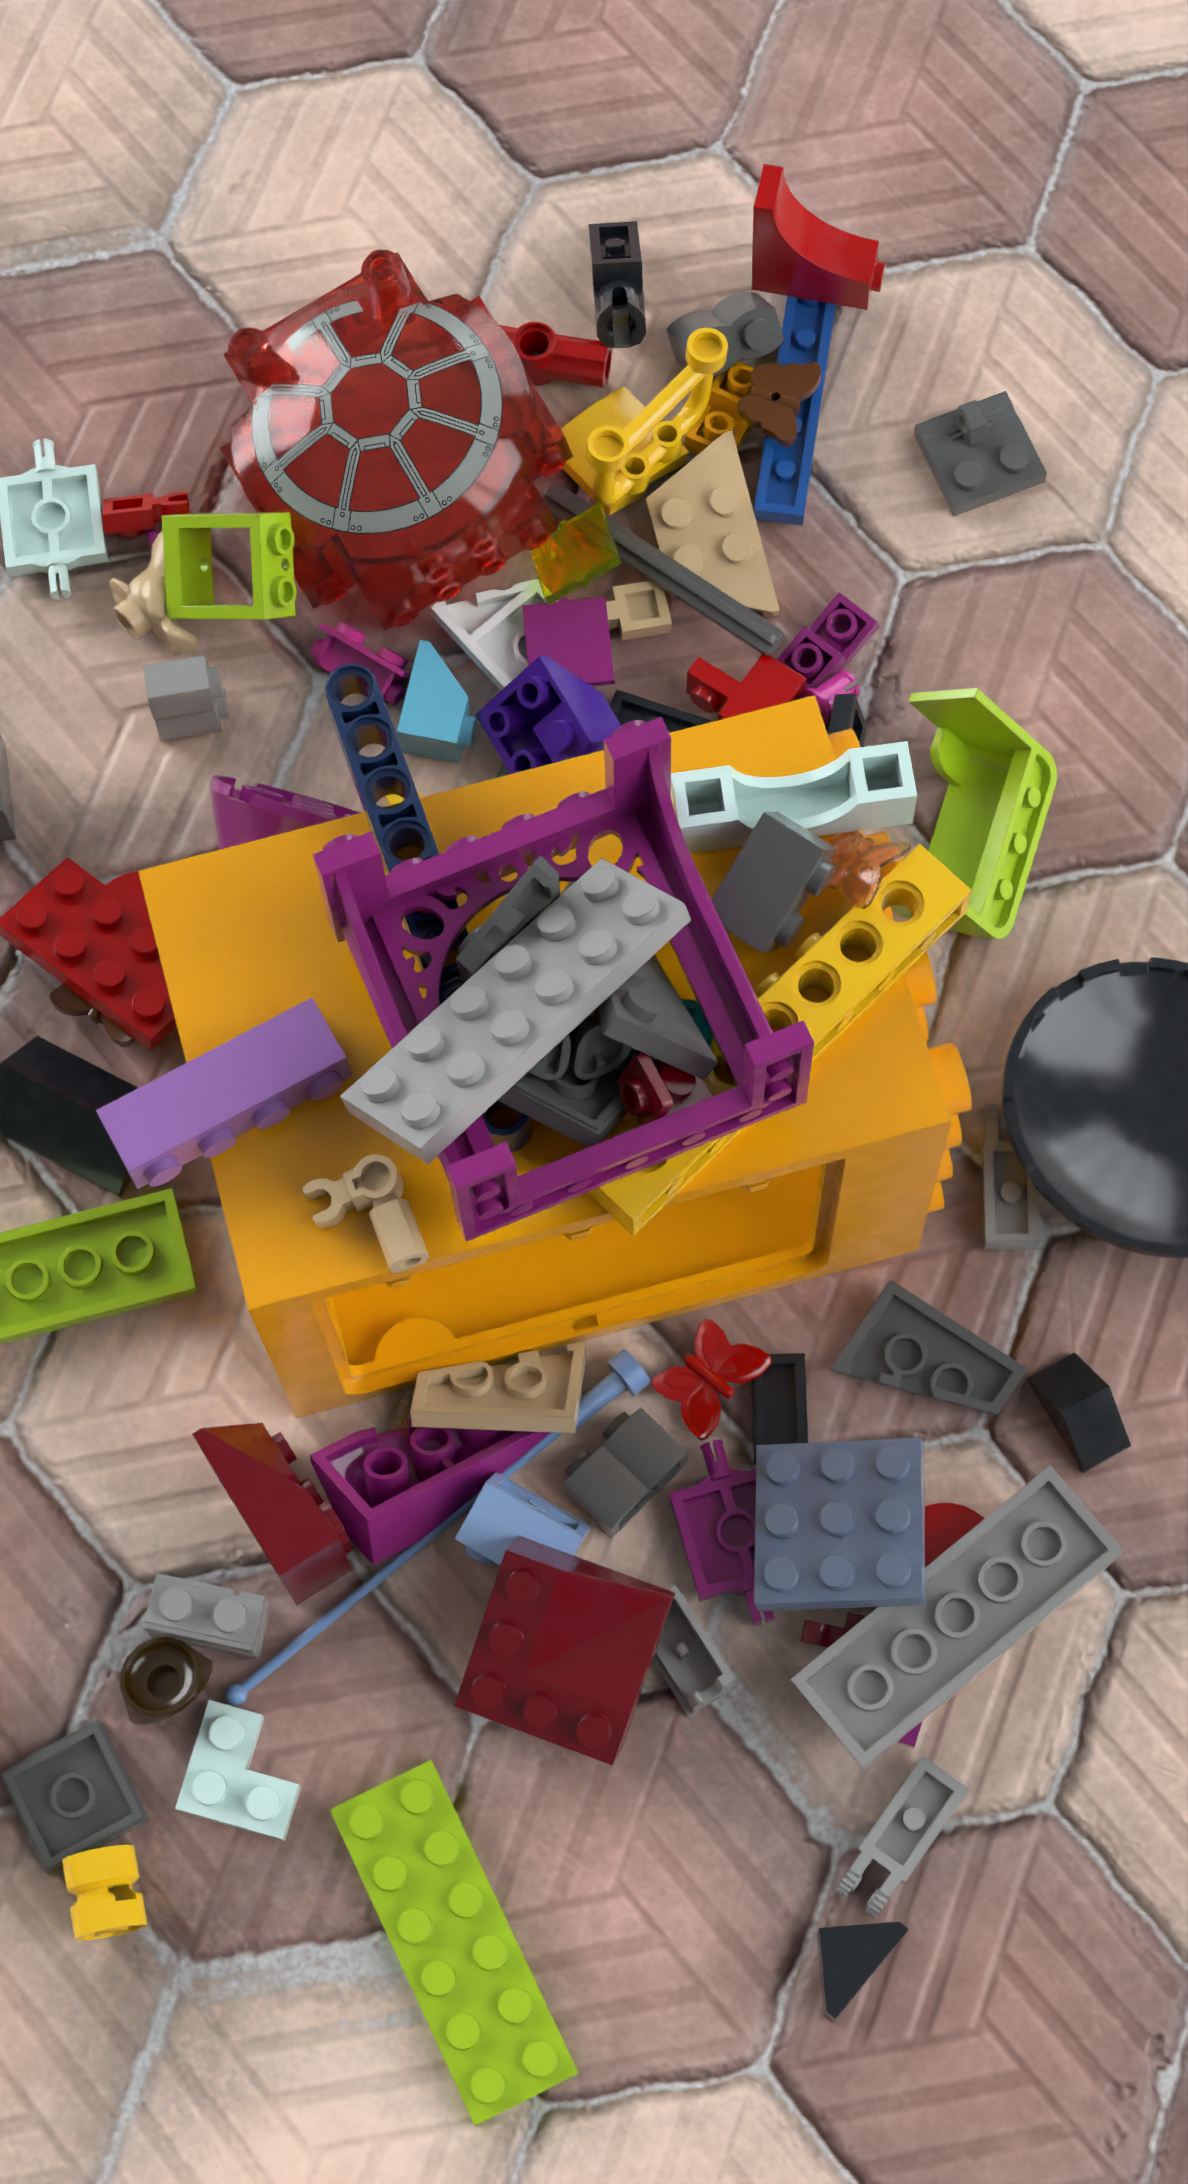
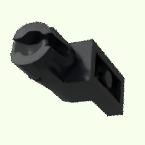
M637 221L589 224L597 337L603 346L614 349L630 348L640 344L646 335L642 258Z

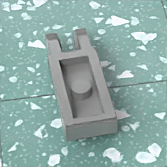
M985 1104L983 1118L984 1140L981 1145L984 1249H1038L1040 1241L1038 1190L1023 1170L1011 1141H999L1000 1112L998 1111L997 1104Z
M922 1756L858 1848L859 1856L836 1888V1891L845 1898L849 1893H853L863 1879L862 1874L871 1861L890 1874L881 1888H877L867 1902L868 1907L865 1912L875 1919L899 1883L905 1884L969 1789Z

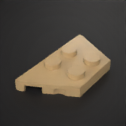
M732 430L727 431L646 498L658 550L748 609L763 612L765 617H779L780 609ZM670 594L671 598L678 599L672 594Z

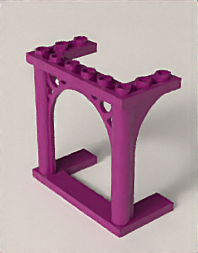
M662 717L646 723L643 720L630 721L614 730L611 737L604 739L605 789L593 794L586 791L572 794L563 799L557 805V808L538 816L533 814L519 815L506 822L500 831L480 839L477 836L461 838L449 845L446 852L423 861L421 858H413L403 861L392 868L389 875L385 876L381 853L371 831L358 837L354 834L339 836L329 841L322 851L312 854L329 923L338 943L344 940L347 942L391 1048L395 1047L440 1006V981L443 968L455 940L464 927L486 906L500 897L509 894L529 869L528 867L540 856L558 871L559 882H576L592 867L588 860L592 844L596 840L610 834L615 835L620 839L623 847L620 858L614 864L615 866L629 873L635 863V859L639 857L642 866H637V873L646 880L645 882L686 905L691 921L669 942L736 1087L520 1176L517 1175L516 1163L507 1142L494 1145L481 1115L438 1155L450 1184L456 1220L466 1242L807 1102L814 1041L804 1020L774 1033L770 1027L682 835L671 801V736ZM576 848V859L573 862L559 865L552 860V857L557 855L562 857L570 850ZM512 873H517V877L513 881L506 882L501 879ZM462 893L468 897L464 905L455 909H449L442 902L456 899L457 895ZM417 911L430 912L443 922L444 931L440 936L433 939L417 938L403 928L402 919L404 916ZM403 951L419 956L429 955L431 962L426 969L417 973L414 970V956L406 960ZM419 988L426 989L425 998L422 997Z

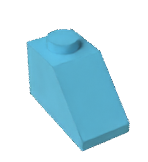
M420 640L397 728L398 741L403 753L460 764L464 746H473L477 729V717L470 715L467 694L431 642Z

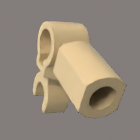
M379 1154L366 1156L359 1161L355 1168L343 1172V1178L333 1182L326 1178H317L309 1181L302 1187L304 1195L309 1201L324 1195L331 1197L332 1201L329 1208L312 1216L319 1229H329L336 1226L344 1219L348 1210L356 1208L360 1212L374 1207L369 1212V1217L391 1272L401 1273L421 1265L429 1259V1254L408 1200L400 1199L404 1189L403 1177L393 1161L388 1157Z

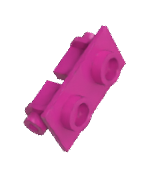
M340 621L337 627L319 623L318 627L329 634L325 641L321 638L317 639L310 650V656L316 659L315 664L331 673L334 669L345 664L363 665L375 676L385 705L388 702L397 705L405 693V688L400 684L404 677L408 679L411 677L412 672L405 669L409 660L383 645L379 652L363 644L367 635L343 621Z

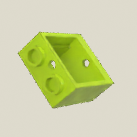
M291 512L162 515L166 607L169 619H273L296 616L295 599L297 590L294 582V534L291 524ZM211 528H250L253 604H214Z

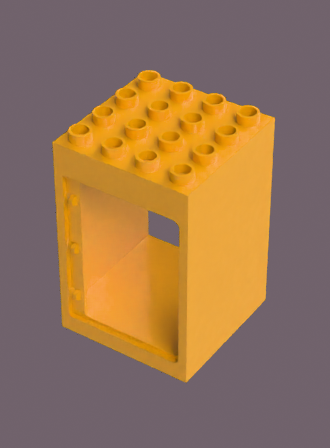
M815 695L669 733L671 736V773L730 765L736 771L749 776L784 777L821 768L838 759L848 749L860 748L857 736L851 728L827 734ZM604 750L419 798L439 854L446 852L449 845L461 838L477 836L480 839L500 831L506 822L519 815L533 814L538 816L557 808V805L563 799L572 794L583 791L593 794L605 789ZM401 803L394 804V805H390V806H386V807H382V808H386V809H388V808H394V807L400 805ZM365 812L138 871L186 1063L312 997L347 1058L351 1077L343 1080L342 1088L336 1093L319 1101H313L311 1098L290 1108V1114L280 1123L267 1129H258L256 1126L235 1137V1144L227 1151L210 1157L248 1311L296 1419L415 1387L418 1372L476 1361H484L492 1366L518 1359L519 1353L538 1350L539 1353L566 1346L567 1344L585 1341L914 1252L919 1249L927 1214L944 1209L941 1181L953 1177L949 1148L962 1144L958 1114L970 1111L972 1101L966 1071L955 1044L950 1042L928 1048L926 1043L928 1041V1026L923 1006L934 1004L937 1001L935 979L927 951L811 1063L806 1103L745 1127L634 1236L588 1193H584L466 1242L456 1220L450 1184L439 1157L437 1156L429 1164H426L350 1114L340 1097L392 1048L346 940L338 943L329 923L312 854L322 851L329 841L339 836L354 834L358 837L370 832L371 829ZM863 830L818 836L837 848L829 862L835 866V871L827 886L817 897L812 894L809 895L799 912L805 918L804 923L797 936L787 948L779 945L776 951L761 953L726 930L754 991L772 973L776 972L781 977L796 963L793 959L794 954L812 934L818 932L823 937L838 922L835 920V915L851 896L858 892L865 896L879 883L876 880L877 874L895 855L892 843L885 831L863 836ZM610 834L596 840L592 844L588 855L591 866H594L601 858L615 864L620 858L623 849L620 839ZM405 846L397 851L395 857L406 861L419 857L423 850L417 846ZM743 847L690 854L711 900ZM576 848L570 850L562 857L559 855L552 857V860L559 865L573 862L576 859ZM637 857L629 873L646 881L637 873V866H642L640 858ZM512 873L501 879L506 882L513 881L517 877V873ZM559 882L560 894L569 882ZM466 894L457 895L456 901L459 907L466 903L468 898ZM508 894L500 897L480 911L466 925L468 934L477 927L483 926ZM891 906L887 907L883 912L889 919L894 921ZM417 911L421 913H430L426 911ZM402 919V926L406 930V927ZM668 941L654 955L679 997L696 1000L678 958ZM850 945L841 951L847 959L854 962H863L872 957L869 950L860 945ZM450 950L444 966L456 963L459 953ZM403 951L406 960L414 956V970L417 973L421 972L416 956ZM809 985L800 991L803 998L814 1003L823 1002L831 996L824 987L819 985ZM419 988L422 997L425 998L426 989ZM770 1025L773 1033L783 1029L777 1025ZM727 1066L720 1068L715 1073V1076L721 1082L729 1085L735 1084ZM504 1109L493 1113L488 1122L495 1128L507 1129L514 1126L520 1119V1116L513 1110ZM531 1118L533 1130L530 1140L522 1149L511 1154L516 1163L517 1175L520 1176L588 1147ZM624 1118L608 1134L607 1137L609 1139L615 1137L627 1125ZM379 1154L388 1157L393 1161L403 1177L404 1189L400 1199H406L410 1204L429 1254V1259L425 1263L401 1273L391 1272L369 1217V1212L374 1207L360 1212L353 1208L346 1212L344 1219L336 1226L329 1229H319L312 1216L327 1210L331 1205V1197L324 1195L309 1201L304 1195L302 1187L309 1181L317 1178H326L333 1182L343 1178V1172L355 1168L359 1161L366 1156Z

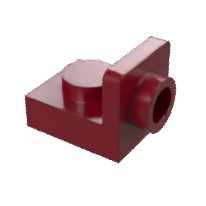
M645 1053L633 1056L617 1080L623 1105L630 1114L636 1116L641 1126L712 1097L703 1079L658 1059L651 1060L649 1055Z

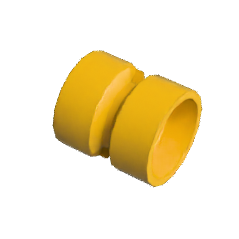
M134 1845L97 1848L76 1853L62 1859L67 1893L77 1896V1901L70 1907L75 1941L104 1939L147 1927L143 1895L133 1890L132 1887L139 1879Z

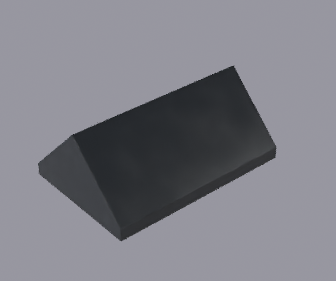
M36 1036L0 1064V1135L121 1197L132 1178L96 1110L138 1089V1087Z

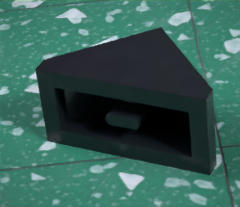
M1075 1352L1028 1377L1029 1385L1082 1473L1130 1448L1131 1443L1110 1386Z
M888 1922L818 1929L817 1944L824 2016L832 2023L909 1930L901 1922Z

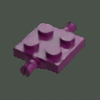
M722 1439L713 1440L717 1462L714 1459L710 1442L700 1445L709 1476L695 1486L670 1492L669 1499L699 1602L726 1594H744L752 1625H761L762 1617L760 1611L754 1605L756 1469L749 1471L730 1470ZM762 1611L765 1623L775 1620L772 1611Z

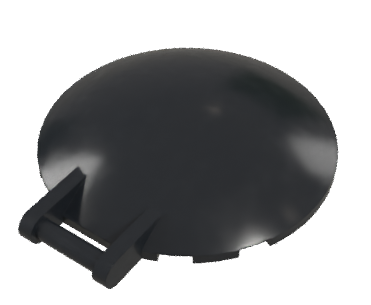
M1151 957L1148 962L1120 963L1119 959L1098 963L1080 970L1076 976L1061 983L1056 988L1052 987L1035 1003L1017 1030L1006 1057L1002 1080L1003 1115L1007 1133L1023 1170L1036 1189L1059 1213L1080 1229L1124 1250L1157 1257L1188 1258V963L1158 957Z

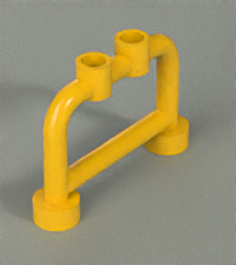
M700 328L689 336L685 354L688 365L623 430L614 426H601L589 435L586 456L589 464L595 469L593 492L598 503L611 505L619 501L626 493L637 495L644 492L648 486L650 469L658 461L669 463L677 459L680 454L682 437L695 425L708 404L713 374L719 371L726 362L728 342L720 331L713 328ZM690 392L685 405L671 421L660 422ZM653 429L651 441L639 453L628 454Z

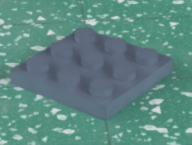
M921 1438L756 1445L754 1605L758 1611L925 1605L924 1444Z

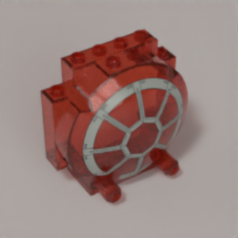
M379 249L368 254L362 263L359 275L263 331L256 328H242L235 332L230 339L228 352L223 355L252 405L232 424L231 441L220 447L256 513L290 512L291 529L294 534V578L313 609L322 604L328 605L340 600L349 588L357 584L384 632L392 627H402L412 622L418 616L419 611L436 601H447L455 597L462 590L463 586L479 576H489L498 572L504 567L508 559L523 550L529 551L539 548L549 540L551 534L559 530L549 507L533 480L557 473L565 465L566 461L573 458L565 435L527 375L514 344L493 319L480 296L469 301L459 294H453L428 301L399 253Z

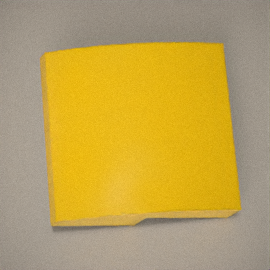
M625 386L608 394L581 412L555 433L544 446V450L608 516L643 498L646 490L637 495L626 493L619 501L611 505H603L595 500L593 492L595 469L589 464L586 456L589 435L601 426H614L623 430L645 408ZM653 429L628 454L639 453L651 441ZM681 444L680 454L677 459L669 463L658 461L650 469L648 485L683 466L689 451Z

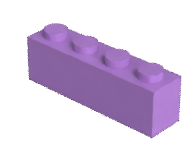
M312 997L97 1109L96 1112L134 1184L139 1189L148 1183L150 1186H158L172 1180L182 1171V1165L201 1155L205 1158H210L227 1151L235 1144V1137L256 1126L258 1129H267L280 1123L290 1114V1108L309 1098L313 1101H319L333 1095L342 1088L343 1080L351 1077V1073L343 1050Z

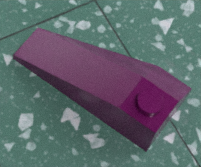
M407 1419L406 1428L381 1434L376 1433L375 1427L356 1431L311 1454L310 1461L333 1510L345 1528L344 1531L374 1566L421 1541L479 1493L485 1482L495 1472L502 1474L551 1432L412 1427L411 1419Z

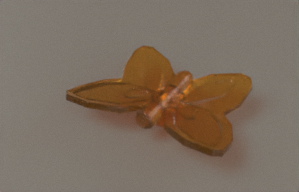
M858 831L838 833L828 842L837 850L829 862L835 866V871L827 886L835 890L842 883L841 891L851 906L865 909L870 906L879 889L882 879L881 868L909 852L911 844L907 842H886L874 845V841L871 838L863 839V836Z

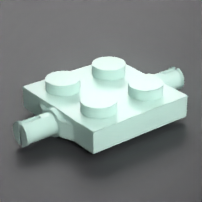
M39 439L32 444L36 468L21 475L0 478V520L5 565L9 577L37 572L48 573L50 597L54 600H61L59 582L63 598L67 599L71 596L68 570L78 566L109 562L102 520L99 478L95 464L71 468L55 465L54 442L50 439H43L44 456L43 447Z

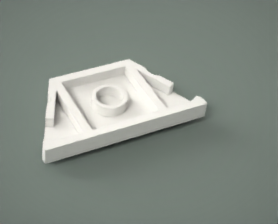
M538 579L514 584L507 590L492 589L475 593L474 599L446 605V601L437 602L430 607V615L501 691L528 667L522 605L559 601Z

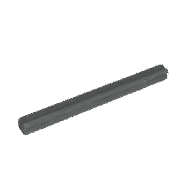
M555 484L544 491V497L540 503L543 510L762 655L769 656L779 649L784 637L783 632L779 628L561 485Z

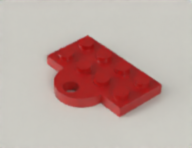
M67 857L0 917V936L149 1050L152 1051L177 1027L138 871L121 875L110 881L107 885H104Z

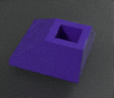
M546 655L537 657L475 714L510 774L604 750V739L611 737L614 730L621 726L602 693Z

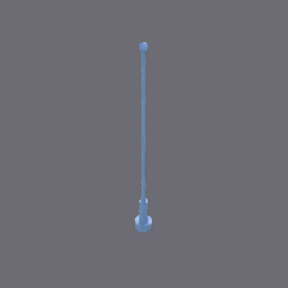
M622 1349L607 1362V1366L612 1373L580 1398L576 1429L625 1389L632 1396H635L651 1383L640 1364L625 1349ZM551 1432L501 1475L506 1478L511 1477L563 1433ZM479 1493L421 1541L404 1549L244 1682L230 1685L225 1692L226 1701L233 1706L242 1705L246 1701L247 1693L466 1514L472 1508Z

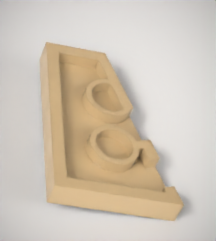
M586 1341L567 1344L566 1353L540 1357L538 1350L519 1353L518 1362L492 1367L484 1361H476L418 1372L410 1409L412 1427L575 1433L587 1357Z

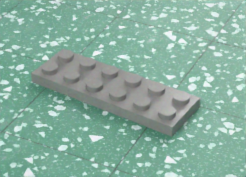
M601 858L340 1096L348 1112L426 1164H429L691 921L685 903Z
M1049 1465L925 1567V1605L877 1607L790 1680L864 1770L1121 1557L1124 1550L1052 1466Z

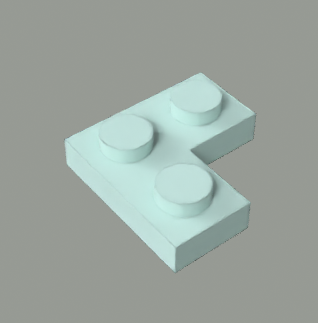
M212 1700L208 1701L175 1809L182 1813L285 1842L301 1786L297 1783L249 1770L264 1721L262 1714Z

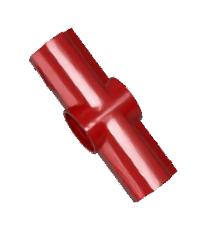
M468 320L466 323L487 347L495 362L497 371L518 374L519 378L526 384L542 386L550 383L552 380L604 388L605 384L608 383L613 348L603 346L601 341L554 334L547 324L541 322H528L519 328ZM461 344L459 352L464 350ZM533 352H543V354L538 356H529ZM471 360L460 363L463 366L474 367Z

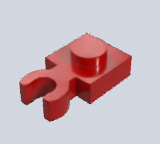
M175 492L155 498L153 493L103 499L102 520L105 534L117 533L119 537L123 538L137 537L145 534L147 529L155 528V523H162V515L189 514L191 510L188 492Z

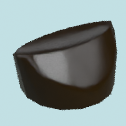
M172 1637L152 1638L138 1645L126 1657L120 1671L119 1688L130 1722L135 1724L156 1723L184 1710L204 1689L212 1672L213 1661L184 1641Z

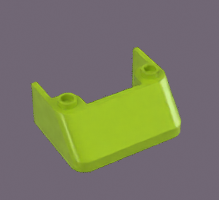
M978 688L911 693L908 702L937 726L934 740L930 747V759L937 773L949 783L928 851L972 890L967 912L949 930L979 939L1005 938L1013 928L1057 782L1055 761L1043 746ZM899 905L891 906V909L900 916L910 919L913 917L907 908Z

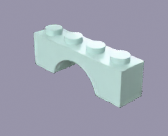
M907 741L848 749L842 756L828 765L802 774L784 777L749 776L736 771L730 765L671 773V801L690 854L743 847L763 812L778 811L814 835L824 836L913 823L917 800V791Z

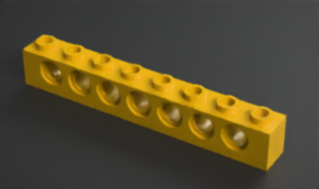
M920 843L906 857L901 853L894 855L877 874L876 880L879 883L865 896H862L859 892L851 896L835 915V920L838 922L823 937L818 932L812 934L794 954L793 959L796 961L794 965L781 977L776 972L772 973L754 991L770 1025L786 1028L804 1020L814 1041L812 1062L968 910L972 890ZM899 905L907 908L913 917L907 921L897 922L889 919L883 910L890 906ZM850 945H860L868 949L872 957L863 962H854L847 959L841 951ZM809 985H819L824 987L831 996L823 1002L814 1003L803 998L800 991ZM714 1037L710 1049L718 1063L704 1079L712 1097L736 1087L735 1084L729 1085L721 1082L715 1076V1073L720 1068L727 1065ZM627 1113L624 1118L627 1125L617 1135L641 1126L635 1115ZM743 1129L587 1193L634 1236Z

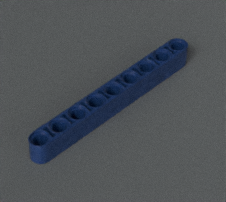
M354 663L345 664L334 669L328 676L325 684L331 719L371 832L380 850L386 874L389 875L392 868L405 861L395 857L397 851L405 846L412 845L421 848L423 852L417 858H421L423 861L439 855L375 676L365 666ZM358 693L367 697L364 702L355 706L341 703L350 694ZM368 744H379L385 747L383 752L377 756L366 757L359 754V751ZM395 794L404 798L402 803L394 808L386 809L376 804L386 795ZM456 899L442 901L449 909L459 907ZM414 912L403 917L407 932L414 937L433 939L440 936L444 931L443 922L432 913ZM466 926L455 940L451 950L458 952L460 944L469 935ZM415 955L420 970L423 971L431 962L430 956ZM457 962L443 968L440 981V1005L464 984L459 978ZM498 1100L482 1114L495 1146L507 1142L511 1153H515L522 1149L530 1140L533 1130L531 1117ZM504 1109L513 1110L520 1116L518 1122L507 1129L495 1128L488 1122L493 1113Z

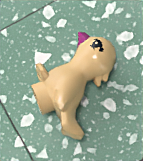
M157 529L146 530L145 534L151 549V561L148 568L135 577L129 585L116 578L109 581L114 600L117 604L113 608V614L124 630L136 640H140L152 631L157 639L167 644L174 656L196 649L198 639L180 626L178 619H169L167 617L163 531Z

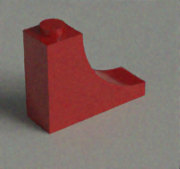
M763 164L753 206L751 290L868 310L871 292H881L886 262L877 261L879 241L848 233L819 219L808 211L792 194L785 180L784 167Z

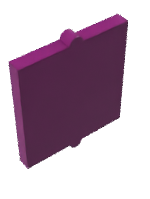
M562 596L559 602L522 605L528 666L537 657L546 655L590 686L615 684L606 597L569 600L566 596Z

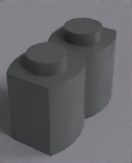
M749 291L728 296L720 301L711 311L698 310L687 313L676 319L666 329L675 359L683 368L688 365L685 354L689 336L700 328H713L720 331L728 342L727 357L724 366L715 372L713 376L728 370L738 359H754L764 356L775 350L784 341L775 308L756 292Z
M639 1408L631 1416L626 1412L618 1415L603 1432V1437L607 1441L593 1454L588 1450L581 1452L564 1472L568 1477L564 1483L565 1494L611 1538L622 1530L647 1502L662 1490L688 1462V1452L642 1408Z

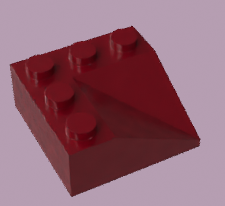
M263 1423L205 1427L192 1433L214 1473L296 1605L353 1570L346 1555L354 1551V1548L349 1542L350 1539L344 1531L343 1524L327 1500L324 1502L309 1477L299 1482L289 1464L297 1460V1457L281 1432L271 1437Z
M518 1535L505 1551L454 1706L613 1766L624 1746L676 1593Z

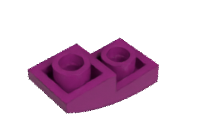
M838 592L808 629L804 626L777 660L806 677L805 689H815L833 677L836 672L842 670L878 630L880 627L879 623Z

